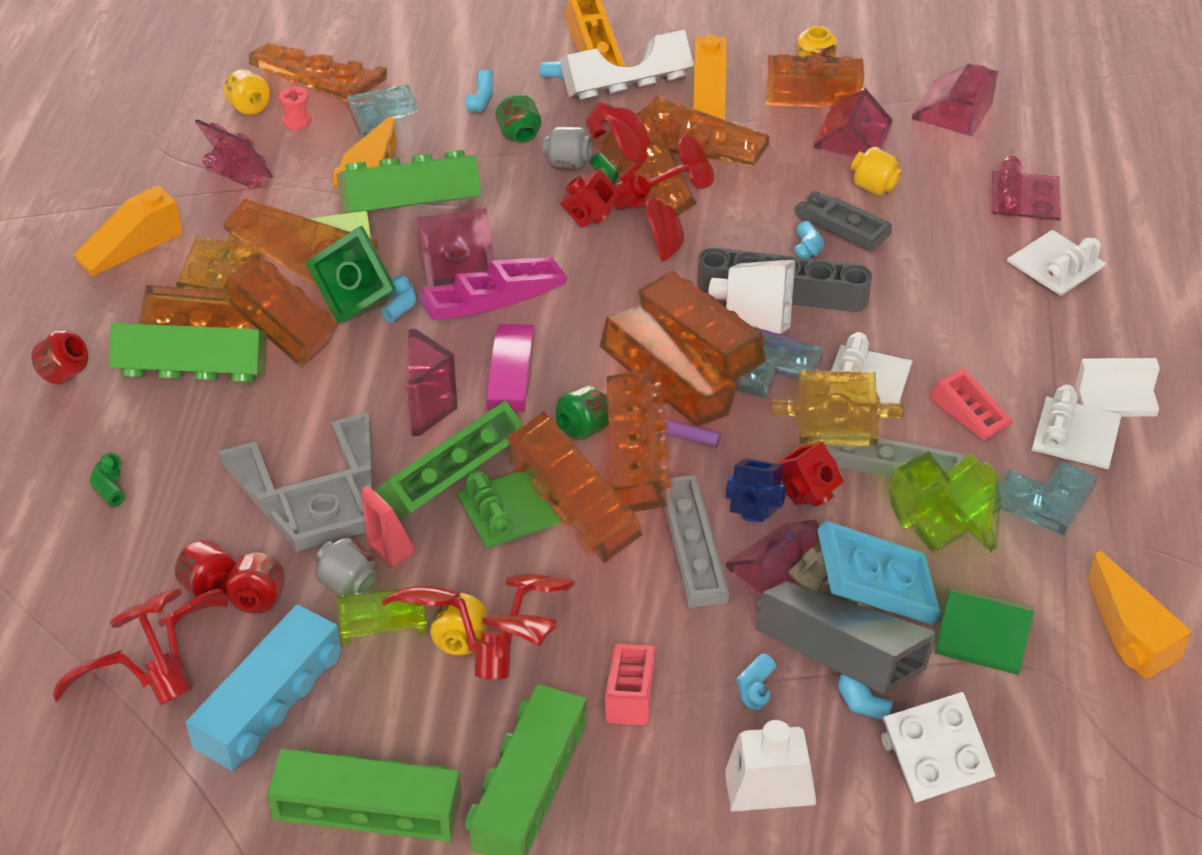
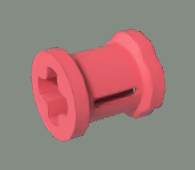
M289 87L282 90L279 94V101L284 105L283 125L292 130L306 128L311 123V115L306 109L308 92L301 87Z

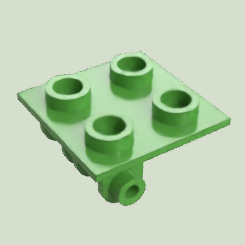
M529 469L489 481L486 473L472 470L466 476V489L456 492L460 503L486 549L560 524V520Z

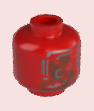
M62 329L54 331L40 340L33 347L31 354L32 365L36 373L42 379L53 384L67 382L81 373L87 366L89 359L85 342L71 331Z
M199 540L188 545L179 554L174 568L175 577L180 585L195 597L213 589H222L225 592L226 580L235 561L231 555L217 544L208 540Z
M246 553L239 557L226 580L225 593L229 602L235 608L251 614L264 613L270 610L277 602L284 585L282 566L274 558L263 553Z

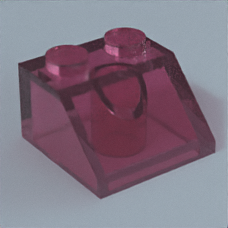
M967 63L938 78L932 83L913 112L912 120L972 137L993 103L998 71L988 69L983 65Z
M486 208L416 218L414 224L427 287L454 284L456 274L488 272L491 260L495 259Z

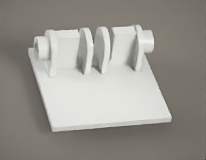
M1054 230L1049 231L1007 258V262L1060 296L1106 266V263L1098 258L1101 248L1098 239L1085 238L1078 246Z
M857 332L851 335L847 340L846 346L840 345L823 396L897 412L912 360L868 351L869 341L865 334Z
M1063 385L1055 391L1054 398L1046 396L1032 451L1109 470L1122 414L1077 404L1078 394L1071 385Z
M964 692L883 717L887 732L881 735L883 746L887 751L893 749L896 752L914 803L996 776Z

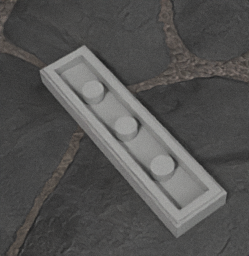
M814 425L809 444L823 441L839 468L957 491L960 490L966 454Z
M689 475L658 479L657 489L687 607L695 608L728 603L729 592L697 476Z

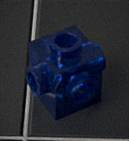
M744 458L734 465L733 476L729 477L726 486V499L731 500L729 512L741 514V518L746 521L763 522L765 518L768 519L778 511V508H782L786 497V485L781 484L783 464Z

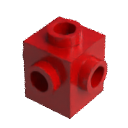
M599 168L584 178L578 175L566 185L567 193L559 204L583 228L593 221L596 224L602 222L611 213L610 209L621 195V192Z
M823 441L800 445L773 464L783 482L785 493L792 499L794 505L812 503L813 507L822 505L834 497L832 491L844 483L838 470L837 462L830 455Z

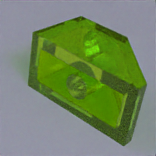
M969 454L934 481L939 502L989 552H992L997 548L1002 499L998 486L1000 477L989 463L984 462L981 464L972 454Z

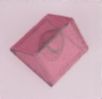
M864 87L830 108L814 143V149L856 157L859 152L865 154L871 147L882 149L892 127L893 119Z
M409 329L407 392L412 436H421L458 409L454 354L417 329Z
M816 519L782 524L727 561L726 568L759 597L765 591L786 581L799 585L788 572L812 547H815L820 542L817 531L819 525Z

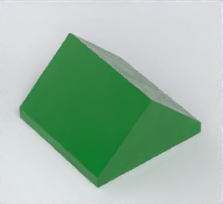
M363 226L357 227L305 261L338 325L385 305L396 291V287Z
M952 587L949 591L935 654L1019 675L1034 614V607Z

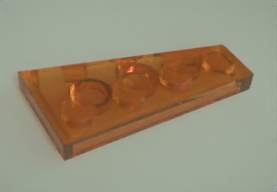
M269 42L249 53V65L260 68L266 73H274L287 78L290 82L312 87L317 92H325L336 96L341 101L351 102L387 79L386 67L376 66L374 70L362 68V62L349 60L348 64L333 62V56L330 55L305 56V50Z
M656 95L639 116L650 137V146L647 148L649 150L679 154L678 141L680 138L690 135L701 144L707 159L754 166L769 146V135Z
M645 107L636 114L643 121L650 137V146L646 149L649 157L633 175L643 176L649 181L677 168L678 165L651 113ZM612 129L593 141L594 147L600 153H603L622 175L627 173L635 164L624 155ZM682 173L651 186L650 193L646 197V199L660 198L663 206H671L677 216L697 204Z

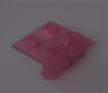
M198 119L195 120V123L214 147L211 153H206L203 157V164L206 165L207 170L230 178L249 188L260 186L263 180L262 175L272 179L273 175L265 165L266 160L253 148L254 142L242 133L231 134L215 122L207 124Z
M1015 156L1006 157L1001 163L1000 171H992V214L1006 217L1037 218L1039 220L1061 219L1060 176L1021 173V161Z

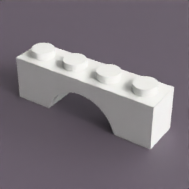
M685 30L661 34L647 42L643 60L639 65L633 67H619L610 63L600 54L598 49L569 54L560 61L569 98L579 96L580 101L595 98L598 96L597 92L609 90V94L626 91L628 89L627 85L638 83L639 88L651 86L657 83L656 79L667 77V81L678 80L686 77L685 72L694 67Z

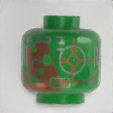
M524 94L508 95L496 108L497 122L503 136L507 140L518 143L528 142L536 136L542 125L536 104L530 96Z
M591 385L581 386L565 393L558 399L555 407L558 427L568 437L575 440L586 439L603 431L611 420L612 406L608 396Z

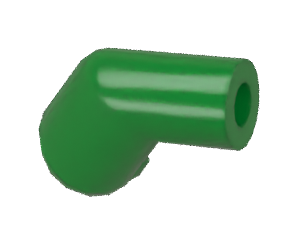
M603 153L594 154L590 164L595 170L600 168L614 184L619 175L618 169Z
M108 452L101 456L100 462L96 463L90 477V485L110 507H117L125 499V493L116 485L121 473L122 460L118 455Z

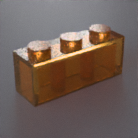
M788 54L768 55L766 105L861 108L864 84L863 58L851 56L836 58L819 55L791 56Z
M258 253L227 277L220 294L222 298L257 329L267 331V338L301 368L330 343L339 326L327 311L320 309L305 295L300 287L293 285L278 271L273 263L266 261Z

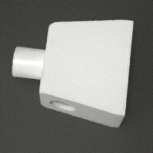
M795 260L740 263L730 267L728 279H711L709 298L727 301L726 318L781 334L789 329L791 324Z
M772 720L767 722L762 730H748L738 734L725 769L731 812L816 805L812 770L805 734L802 728L789 727L783 721Z

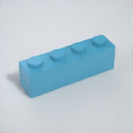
M297 604L185 722L192 748L231 771H234L244 759L250 758L256 752L260 741L272 728L278 727L284 721L288 710L300 697H305L311 691L314 682L325 669L331 668L338 661L342 652L338 625Z

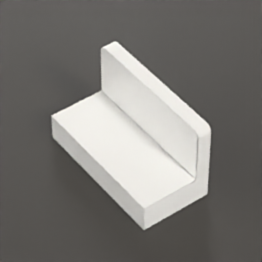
M1157 358L1082 359L1075 384L1080 404L1122 414L1121 417L1157 416L1159 406L1154 393L1155 383L1160 370Z

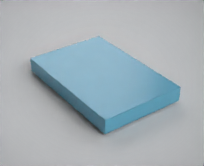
M824 521L817 529L832 594L934 625L942 617L925 553L829 521Z

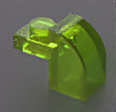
M927 451L897 467L889 484V497L893 511L903 529L905 530L912 526L933 553L963 537L968 528L944 499L953 482L933 455Z

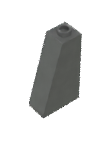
M787 581L765 591L757 604L759 615L755 627L756 630L883 695L926 670L936 632L928 628Z

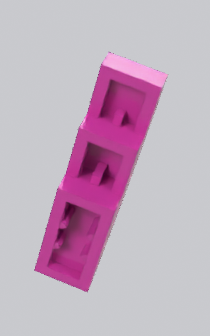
M553 257L491 260L488 272L456 274L454 284L450 286L421 287L418 299L432 320L462 317L503 308L533 298L565 284L568 277Z
M498 324L489 373L486 399L487 410H492L506 400L513 411H525L529 380L531 379L534 325Z

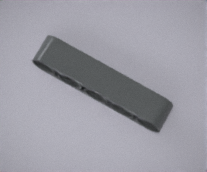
M707 248L701 251L698 256L697 287L706 294H709V284L712 278L728 279L730 267L737 264L795 260L792 305L858 312L864 310L869 303L872 272L862 265L724 248Z

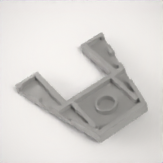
M368 412L331 422L333 435L348 470L274 489L256 441L219 451L222 466L296 552L323 545L328 541L334 542L342 538L366 533L361 490L367 486L373 490L371 432Z

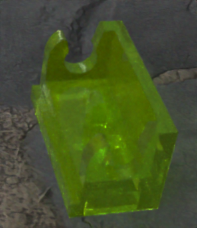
M400 589L337 596L342 644H351V637L411 629H418V636L427 635L424 605L393 601L382 607L383 599Z

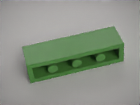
M465 150L445 152V159L433 160L432 154L413 156L412 163L400 164L399 158L380 160L379 167L366 168V162L346 164V171L337 173L342 214L482 196L476 155L465 156Z
M111 323L109 368L121 369V376L144 377V370H158V378L180 379L181 371L195 372L194 379L217 380V373L231 374V381L254 382V375H265L267 331L259 329Z
M505 400L386 480L374 491L393 508L400 521L518 440L528 431Z
M537 683L531 698L523 699L517 714L518 725L514 733L508 732L503 740L500 750L501 760L497 768L491 767L485 777L483 785L484 795L480 803H474L468 812L465 829L470 831L471 851L483 855L529 854L587 725V698Z
M281 749L267 797L272 820L451 842L461 800L459 770L449 769L441 765L428 767L405 764L398 760L379 761L362 759L350 754L337 756L316 753L308 749L297 751Z

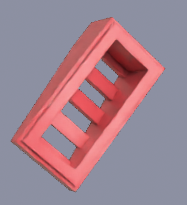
M964 367L938 381L929 396L940 408L984 441L1013 423L1011 418ZM980 410L982 414L977 416L975 411ZM990 418L995 423L987 427L983 421Z
M367 486L361 490L367 544L389 566L394 567L413 555L415 549L393 508Z
M614 644L605 694V720L608 723L643 726L649 723L656 646ZM621 663L645 664V666L622 665Z

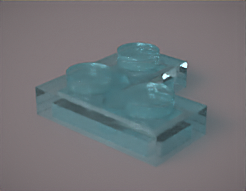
M408 84L347 96L348 109L362 139L388 117H403L407 114L418 112L417 101Z
M753 331L732 377L731 390L767 398L777 374L813 383L822 361L824 348Z
M1061 461L1046 485L1009 470L993 493L991 504L1065 536L1095 488L1098 476Z

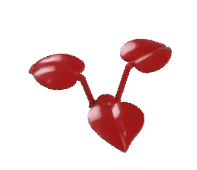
M621 107L609 109L601 115L612 128L624 155L631 162L635 163L627 173L620 176L621 181L614 184L621 192L614 206L618 210H624L631 206L634 209L646 206L647 217L660 253L661 262L669 259L682 246L684 231L676 212L671 206H663L660 198L646 199L650 193V187L687 170L692 184L699 189H705L714 182L715 174L713 167L706 159L705 151L698 140L693 136L686 135L678 141V152L684 165L649 181L643 176L633 175L649 157L646 151L650 146L648 131L641 118L635 112Z
M520 574L506 578V585L518 587L510 616L491 615L483 617L482 624L498 628L500 631H483L479 640H476L465 600L460 598L461 592L437 586H412L397 590L385 597L382 601V607L393 601L427 606L451 605L456 607L460 612L469 641L468 651L476 652L475 676L484 679H505L509 677L513 634L540 647L546 636L557 628V621L554 619L534 615H518L524 595L532 590L541 592L563 590L566 592L575 586V581L542 574Z
M180 588L159 593L146 600L143 604H138L124 610L110 621L112 628H118L139 618L156 657L145 664L148 672L145 674L120 650L87 661L70 670L57 682L54 688L53 697L57 702L66 688L83 674L95 668L114 664L125 665L140 680L143 688L150 685L160 705L192 690L182 670L185 666L180 658L175 625L185 615L194 611L215 606L227 607L228 600L224 590L213 589L200 594L158 622L160 627L166 626L172 658L169 652L163 654L147 618V613L161 614L166 604L181 596Z

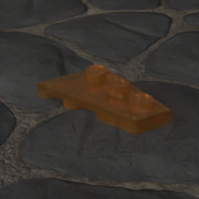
M146 285L138 324L251 329L257 307L256 294Z

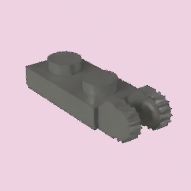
M820 191L810 193L807 196V202L801 201L794 209L796 217L801 221H809L812 225L816 224L872 252L891 235L892 231L890 222L837 197L832 198L824 193L821 194Z

